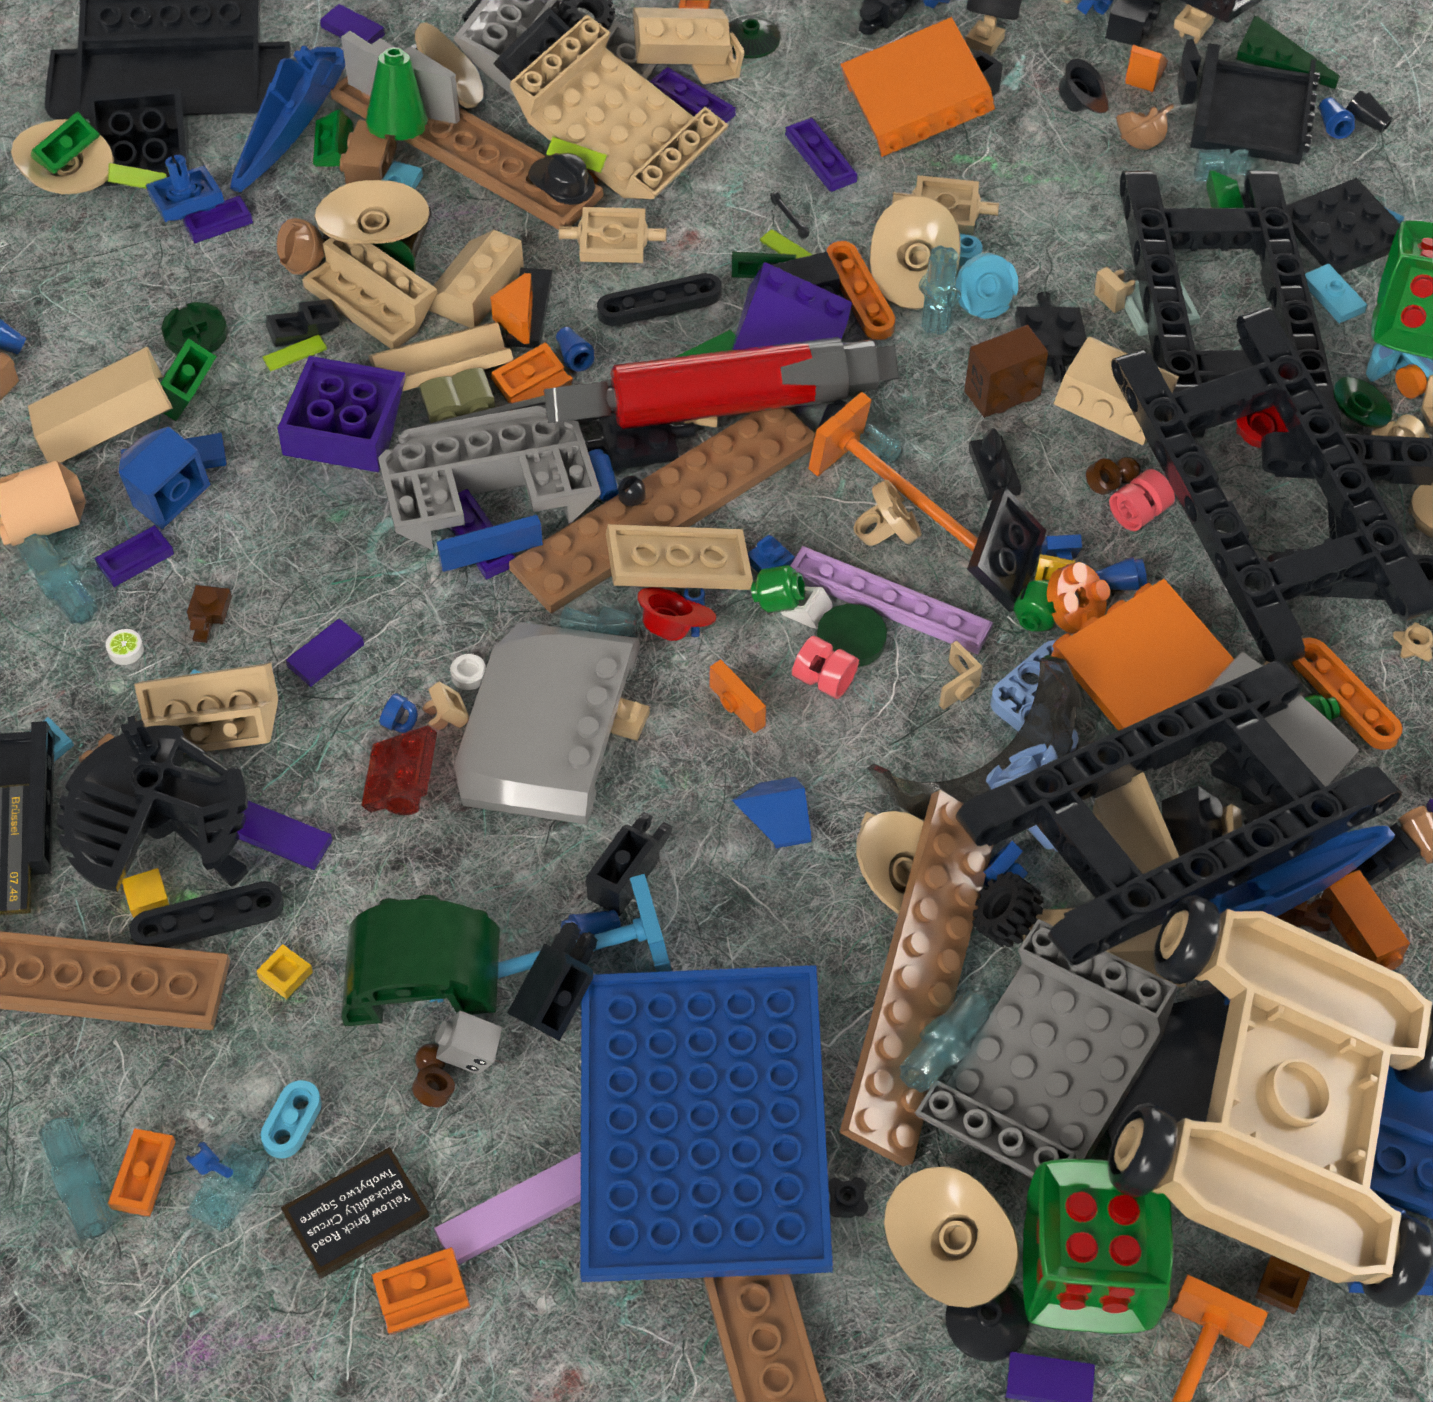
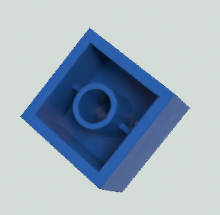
M170 427L156 430L139 438L122 453L120 458L119 475L133 507L161 530L211 485L198 449Z

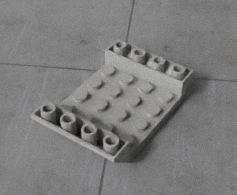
M1040 919L1036 921L1018 949L1023 963L948 1083L945 1085L935 1080L915 1112L917 1117L1031 1178L1036 1168L1046 1161L1056 1159H1090L1161 1041L1178 990L1177 985L1107 951L1078 965L1071 966L1048 937V933L1053 926Z

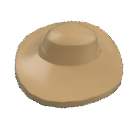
M427 22L420 23L415 31L418 51L455 73L459 105L465 108H475L478 106L483 98L484 90L480 75L474 64L435 26Z
M68 119L53 120L34 125L21 132L13 141L11 154L16 167L28 180L49 192L78 194L91 191L108 180V164H114L111 148L101 135L55 174H52L34 161L31 157L32 149Z
M365 180L348 183L332 191L316 207L314 217L318 228L331 238L349 243L379 244L398 241L418 232L427 223L430 211L424 197L406 184L395 181Z
M909 196L897 200L884 210L874 229L870 251L872 276L883 296L889 302L901 308L918 310L939 302L950 290L958 271L960 259V233L958 225L950 211L936 200L919 196Z
M888 811L870 817L861 826L857 837L856 856L861 873L871 890L883 903L899 915L924 821L909 813Z
M943 1166L926 1168L915 1172L896 1186L886 1204L884 1227L888 1245L895 1259L916 1286L929 1297L948 1306L965 1308L989 1303L1007 1289L1015 1277L1019 1263V1244L1010 1218L985 1186L967 1173Z

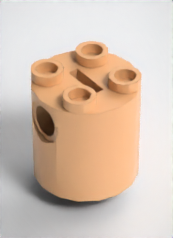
M55 460L1 477L0 536L4 546L8 544L12 546L19 545L80 525L86 499L77 475Z

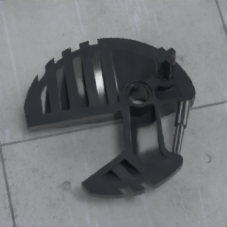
M135 716L127 717L128 723L121 725L123 734L112 738L96 748L75 769L65 785V788L69 791L68 796L61 795L59 806L64 810V814H57V825L65 834H58L60 844L65 851L72 853L74 858L66 856L70 864L78 874L95 887L118 892L156 812L198 827L202 863L209 870L218 867L236 845L240 837L237 831L244 827L246 815L243 811L248 807L245 781L238 768L227 769L208 756L206 751L188 740L182 729L178 726L158 725L146 727L143 720L137 721ZM184 753L197 762H202L221 776L212 777L181 768ZM156 782L154 785L146 787L150 783Z

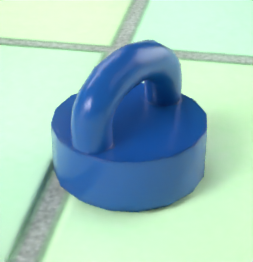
M395 693L389 698L381 713L380 725L391 731L395 730L400 733H406L416 724L418 717L417 708L412 702L408 701V698ZM405 710H408L409 717L406 723H399Z

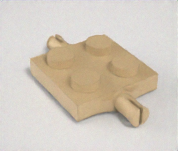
M918 175L917 184L912 194L893 192L892 204L909 196L928 197L936 200L953 215L958 225L959 233L974 235L975 221L979 214L998 216L999 202L981 201L978 193V181Z
M583 207L582 219L578 227L559 226V240L578 239L580 262L643 263L644 248L647 245V241L666 242L667 230L666 228H648L645 221V208Z

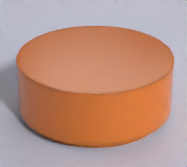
M1408 364L1396 372L1395 380L1397 387L1405 397L1414 399L1425 393L1427 378L1422 369L1417 365Z

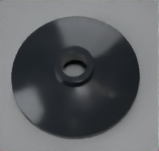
M1010 1286L989 1303L971 1308L947 1305L945 1323L949 1337L960 1351L973 1359L988 1362L1003 1360L1009 1357L1010 1352L1018 1351L1027 1337L1029 1321L1027 1320L1024 1301ZM991 1309L996 1313V1318L987 1320L982 1316L981 1311Z

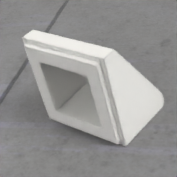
M805 587V598L800 600L799 606L794 610L780 613L806 626L818 629L819 621L824 613L832 609L833 604L823 587Z

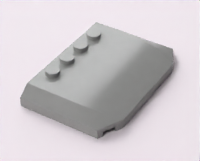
M519 622L492 649L454 762V770L463 806L588 824L596 797V779L627 676L633 673L640 649L639 638Z

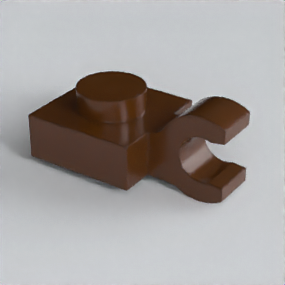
M202 585L195 586L187 610L188 619L191 621L189 628L190 630H195L192 638L193 641L207 643L213 623L224 624L232 599L230 589Z
M1317 899L1311 904H1307L1308 900L1276 916V918L1298 928L1301 925H1306L1317 931L1324 932L1328 931L1331 919L1322 918L1318 913L1330 914L1333 903L1327 899Z
M1271 1255L1255 1298L1294 1315L1300 1304L1311 1272Z

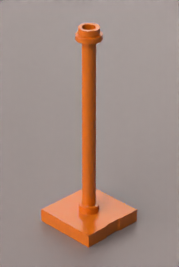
M863 392L859 393L845 407L816 429L808 469L817 477L846 452L850 451L884 480L890 481L901 494L971 551H974L978 540L974 534L859 442L863 438L872 401Z
M1187 1274L1171 1311L1202 1325L1203 1328L1172 1402H1191L1219 1334L1250 1348L1262 1329L1268 1312Z

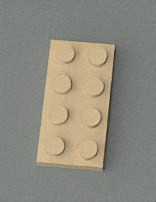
M612 524L607 526L606 540L613 586L751 589L753 578L743 529Z

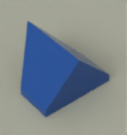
M796 777L758 783L732 800L774 843L775 849L811 842L812 837L805 788Z

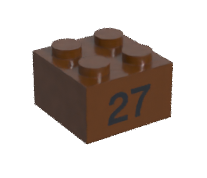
M1028 325L971 346L964 392L984 418L996 413H1003L1007 409L1023 402H1030L1041 396L1048 350Z

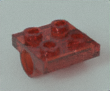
M427 725L372 745L361 803L363 808L370 813L385 808L389 812L398 815H412L419 811L421 797L427 795L437 731Z

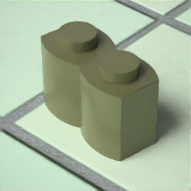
M482 368L467 369L452 377L433 378L419 385L422 402L430 423L495 408L494 396Z

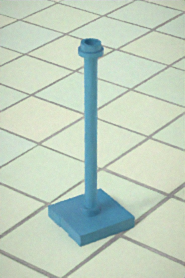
M645 874L631 877L630 881L641 917L632 919L633 924L595 934L598 941L596 949L593 951L637 938L639 942L647 940L656 972L672 971ZM540 951L499 962L498 979L530 970ZM436 999V1000H429V1001H430V1002L437 1001L438 1003H440V1002H444V999Z

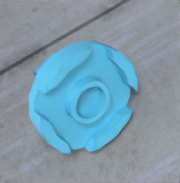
M992 253L977 254L970 258L960 269L955 282L958 302L967 313L983 319L996 318L1009 309L1010 306L1008 304L1013 295L1016 296L1018 292V275L1014 266L1003 257Z

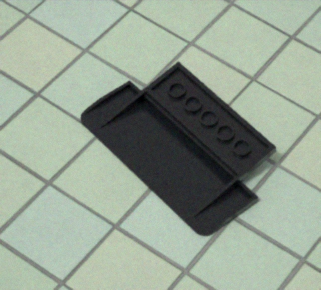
M80 0L78 49H53L50 51L46 80L45 110L50 118L56 120L69 119L76 112H79L85 119H89L87 96L180 88L186 100L187 115L258 113L269 83L273 81L279 62L283 58L291 59L290 41L260 42V0Z

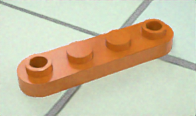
M847 241L832 243L826 251L840 276V290L845 299L852 302L851 310L863 332L874 340L889 338L895 331V315L855 245Z
M1303 638L1305 656L1302 659L1293 661V666L1325 699L1330 697L1336 699L1340 708V715L1370 746L1380 750L1393 748L1398 743L1402 734V724L1399 719L1324 642L1316 638ZM1305 658L1311 659L1313 662H1309Z

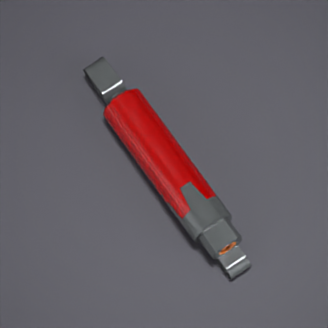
M839 337L617 364L613 366L610 372L611 388H608L607 381L543 390L548 423L611 415V408H614L617 424L622 429L843 401L847 399L848 393L876 390L879 387L880 381L899 378L895 345L876 347L871 339L842 343Z

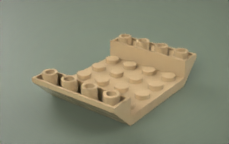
M586 15L510 82V88L528 123L550 141L553 136L607 155L601 173L590 169L587 170L595 174L598 179L622 198L654 199L728 128V124L706 107L693 117L606 48L610 32L589 15Z

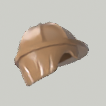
M1173 103L1160 110L1152 107L1147 116L1144 113L1139 112L1136 114L1132 111L1116 116L1121 133L1120 138L1125 139L1127 143L1137 149L1148 150L1155 147L1164 140L1167 134L1168 121L1166 113L1174 108Z
M288 219L281 226L277 237V254L280 258V264L296 275H303L307 271L315 270L325 257L323 247L325 240L319 230L304 219Z

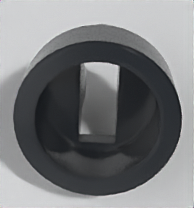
M636 476L623 478L618 486L620 502L627 506L641 504L646 497L643 481Z

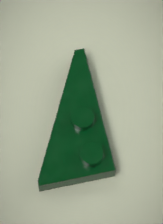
M1254 16L1236 55V60L1248 64L1308 73L1311 60L1315 59V72L1320 73L1319 85L1336 89L1340 78L1339 74L1258 16Z

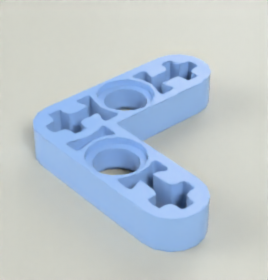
M1051 640L1040 646L994 686L990 705L999 717L1035 746L1045 744L1048 749L1052 745L1056 751L1057 758H1060L1076 750L1079 737L1073 727L1036 699L1067 671L1060 661L1053 666L1048 664V668L1045 667L1049 656H1051L1054 650L1052 646L1056 641ZM1025 673H1034L1040 677L1041 681L1037 684H1028L1021 676ZM1001 696H1002L1003 698H1005V699H1006V698H1009V697L1011 696V697H1013L1014 699H1013V701H1011V700L1008 699V700H1006V701L1003 702V701H1001ZM1028 715H1037L1043 719L1044 723L1036 727L1030 726L1025 722L1024 718ZM1065 739L1066 741H1068L1067 745L1064 743H1061L1059 745L1055 744V740L1061 742Z

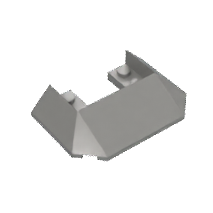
M541 406L406 429L398 437L399 443L391 451L386 449L378 457L395 532L433 550L431 531L465 525L464 514L458 495L459 492L468 489L473 495L525 485L533 512L563 507L568 525L600 496V488L579 422L570 420L548 423L546 408Z

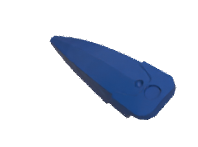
M302 46L300 51H295L294 53L296 61L290 58L281 59L273 81L269 83L266 95L233 173L230 185L233 191L242 192L266 172L304 131L323 104L330 90L334 89L345 68L344 53L341 48L316 47L310 50L307 46Z
M1373 826L1344 832L1324 844L1209 901L1217 906L1220 914L1226 909H1230L1234 912L1263 911L1274 917L1279 916L1349 874L1392 841L1395 834L1388 826Z

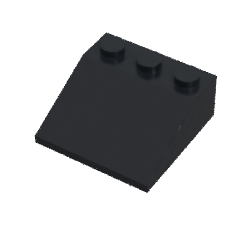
M180 88L87 96L89 123L110 146L114 157V164L165 173L167 178L170 175L165 164L166 159L171 157L173 163L176 164L174 156L182 155L186 159L187 169L189 170L186 100ZM107 180L104 184L100 185L99 187L117 186L122 184L111 183Z

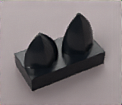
M991 428L984 435L983 439L970 441L968 450L987 500H992L995 491L1005 487L1014 496L1020 495L1022 486L1004 440L998 431Z

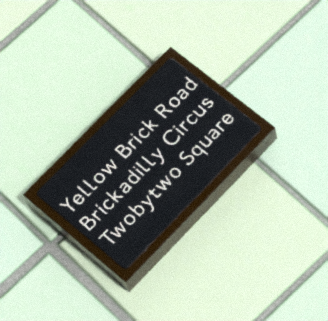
M390 1147L281 1207L283 1215L319 1279L429 1218L428 1210Z

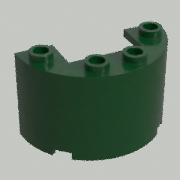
M429 894L421 895L417 899H383L379 902V905L363 911L356 916L348 929L341 1014L344 1026L383 1023L384 1009L381 1005L446 998H448L456 1013L459 1011L471 1015L495 1013L497 1008L500 928L488 917V913L483 910L442 901L437 896Z

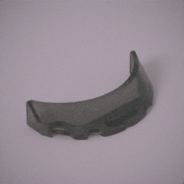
M1046 655L1040 659L1037 692L1023 726L1011 743L985 766L965 776L941 782H916L893 776L890 770L876 764L870 765L867 769L898 806L908 813L925 820L931 794L942 790L965 804L967 801L990 791L991 789L986 782L988 774L998 765L1002 770L1007 768L1011 764L1009 757L1020 751L1039 744H1045L1047 749L1050 745L1053 746L1057 758L1069 754L1074 742L1072 733L1077 707L1080 708L1081 705L1080 689L1067 662L1064 659Z

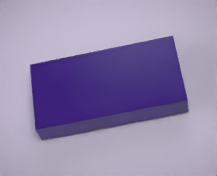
M341 4L335 6L320 19L321 28L340 38L351 31L368 43L373 44L385 35L383 26Z
M240 195L225 200L224 203L216 205L211 210H200L188 214L182 219L194 244L253 223L252 215Z
M154 525L94 559L96 565L113 587H116L174 555V551L170 543Z
M339 618L285 659L287 667L311 687L363 647V638Z
M1010 1352L1005 1398L1030 1402H1093L1095 1364Z

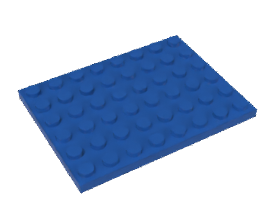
M817 966L593 974V980L581 1000V1282L833 1273Z

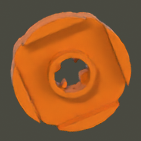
M1076 562L1058 568L1053 572L1047 586L1048 602L1053 601L1056 613H1052V616L1061 629L1070 634H1075L1080 631V627L1087 620L1094 616L1099 619L1106 613V600L1110 597V587L1105 580H1100L1098 574L1090 566Z

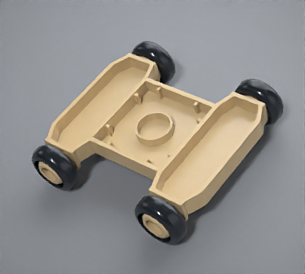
M1192 895L1180 900L1171 909L1158 933L1153 954L1156 972L1163 978L1176 984H1184L1193 979L1201 982L1208 980L1230 999L1206 1122H1200L1184 1118L1176 1122L1175 1116L1160 1105L1151 1102L1138 1105L1125 1117L1113 1139L1107 1166L1109 1181L1118 1191L1131 1197L1144 1196L1151 1191L1156 1194L1164 1193L1186 1218L1335 1283L1359 1281L1364 1293L1375 1303L1384 1307L1395 1308L1406 1305L1419 1293L1430 1273L1433 1262V1237L1430 1229L1421 1221L1412 1216L1401 1214V1212L1390 1207L1370 1189L1389 1066L1393 1068L1398 1082L1407 1088L1419 1093L1433 1091L1432 1001L1425 999L1403 975L1266 912H1234L1226 909L1220 914L1215 904L1199 896Z

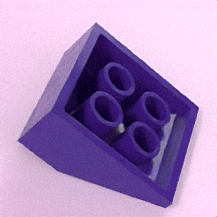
M764 262L749 286L732 350L832 337L842 339L852 302Z
M309 356L277 427L282 455L379 473L378 457L386 449L389 450L405 382V372Z

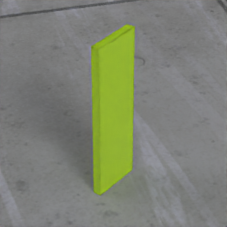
M553 136L546 153L549 156L555 153L575 154L584 161L587 169L598 173L602 172L607 158L605 154Z
M113 163L108 164V182L147 189L146 184L166 178L165 173Z
M773 229L769 230L759 239L760 242L779 254H794L796 259L813 255Z
M316 335L265 355L262 358L271 372L325 351L327 347L320 335Z

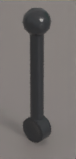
M777 191L771 193L770 199L772 203L778 205L796 227L798 236L800 238H807L810 234L809 228L800 224L783 203Z

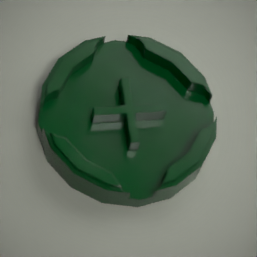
M202 302L187 303V307L180 310L177 307L171 310L164 318L161 327L164 342L175 354L179 353L188 338L211 353L218 350L226 341L228 328L225 317L217 307Z
M843 604L835 606L824 613L818 623L817 637L832 644L834 652L842 649L859 659L858 667L871 664L883 653L886 645L887 628L883 618L873 609L860 604Z

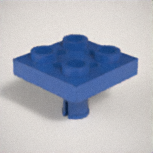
M182 155L174 156L176 164L173 163L171 157L166 159L165 164L170 177L146 184L148 194L165 222L170 220L178 221L185 218L188 214L200 210L208 211L215 208L216 205L225 202L221 189L206 166L203 165L188 170L186 159Z

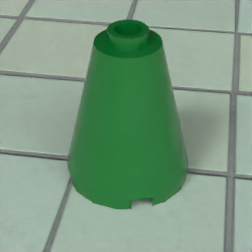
M388 48L378 57L366 115V128L371 134L385 139V134L395 135V140L412 139L423 134L428 117L410 56L400 48Z

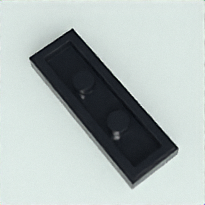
M521 267L519 277L524 273H531L533 304L530 344L521 343L508 332L507 346L536 348L541 343L553 275L552 270Z

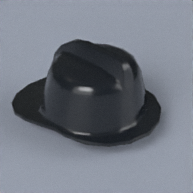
M1071 59L1066 64L1065 74L1058 88L1059 94L1066 103L1067 108L1072 112L1089 109L1099 114L1106 113L1109 109L1103 79L1099 72L1085 60Z
M555 153L541 158L531 165L528 172L531 182L559 203L567 205L583 203L593 195L595 190L594 179L587 172L586 164L575 154Z

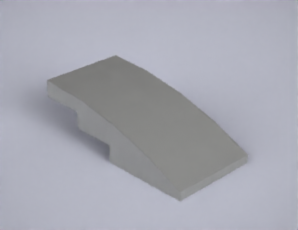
M349 31L341 37L348 84L370 96L378 57L386 49L393 48V46L381 38L370 44ZM412 46L404 50L403 52L410 56L427 117L454 124L458 123L460 115L455 73Z
M1241 652L1205 691L1262 667V665L1246 653ZM1298 695L1287 704L1288 708L1264 719L1326 787L1357 754L1359 749L1307 700Z

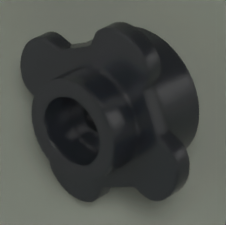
M855 1177L851 1181H840L838 1178H833L828 1181L831 1196L829 1204L830 1214L833 1217H861L867 1213L869 1206L864 1201V1192L867 1184L862 1178ZM849 1194L851 1199L845 1200L844 1195Z

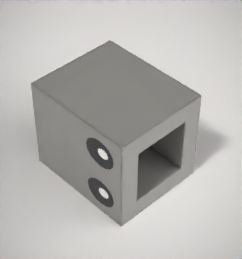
M459 1011L448 1021L444 1020L437 1031L435 1042L439 1044L436 1059L479 1075L494 1063L503 1027Z

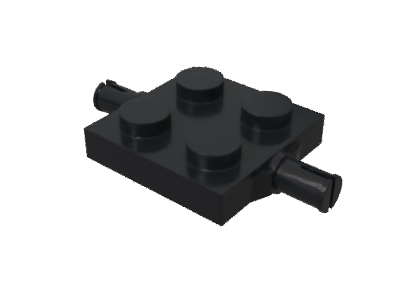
M1044 291L1036 296L1039 307L1016 308L1014 315L1016 326L1018 329L1028 325L1048 350L1046 366L1052 367L1054 381L1059 382L1060 378V382H1062L1066 373L1065 366L1072 364L1087 339L1080 307H1053L1050 293L1046 291L1044 295Z
M611 413V415L599 417L601 438L585 441L588 452L600 449L604 454L609 455L613 471L677 459L678 448L676 439L694 437L695 427L694 423L691 422L675 426L673 423L622 429L617 424L615 413Z

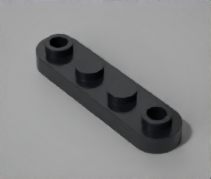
M701 273L606 294L597 302V316L605 325L618 326L712 305L721 298L722 283L713 274Z
M268 881L257 882L141 912L132 920L130 934L135 945L167 948L274 920L283 911L284 899L280 888L276 884ZM263 903H271V905H269L268 907H259ZM152 931L158 932L155 936L146 937Z

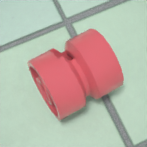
M1147 469L1133 479L1130 484H1126L1110 497L1109 504L1113 516L1119 524L1130 531H1138L1153 520L1154 516H1158L1173 505L1175 494L1164 475L1154 469Z
M814 635L804 643L792 668V675L810 686L818 683V689L821 692L839 699L853 681L859 659L842 649L834 652L832 644Z

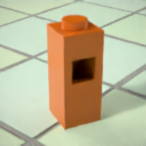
M1360 870L1344 876L1323 891L1320 899H1327L1333 903L1332 911L1327 915L1353 953L1390 970L1396 969L1403 963V956L1410 942Z

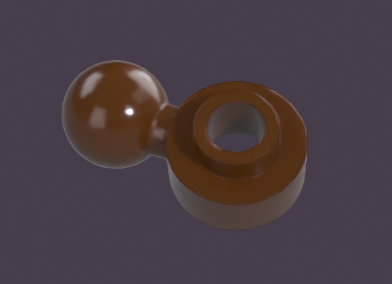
M1123 457L1116 464L1110 459L1102 458L1087 468V483L1097 494L1106 495L1117 489L1121 483L1130 484L1133 479L1140 475L1141 467L1138 461L1131 457Z
M433 1043L423 1045L415 1055V1064L419 1072L412 1084V1092L423 1105L442 1107L448 1103L454 1092L455 1083L453 1078L443 1070L446 1062L436 1059L439 1045Z

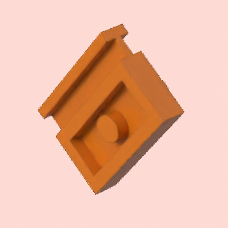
M546 342L491 373L492 381L508 403L544 396L543 389L570 386L573 380L571 375L568 376L565 372V367Z
M452 1247L372 1274L381 1310L387 1324L388 1334L390 1335L471 1308Z

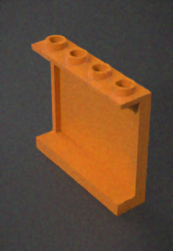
M952 17L840 64L849 92H853L877 140L882 157L995 110L991 88Z
M1162 579L1154 585L1150 583L1145 584L1127 602L1123 599L1119 600L1101 618L1098 619L1096 616L1090 618L1080 627V631L1072 636L1069 633L1061 636L1052 646L1054 650L1048 663L1050 666H1053L1060 661L1119 731L1203 693L1234 658L1169 583Z

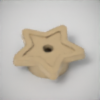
M1416 622L1409 626L1406 631H1395L1393 633V638L1402 645L1401 658L1417 656L1427 662L1432 659L1433 634L1428 628Z

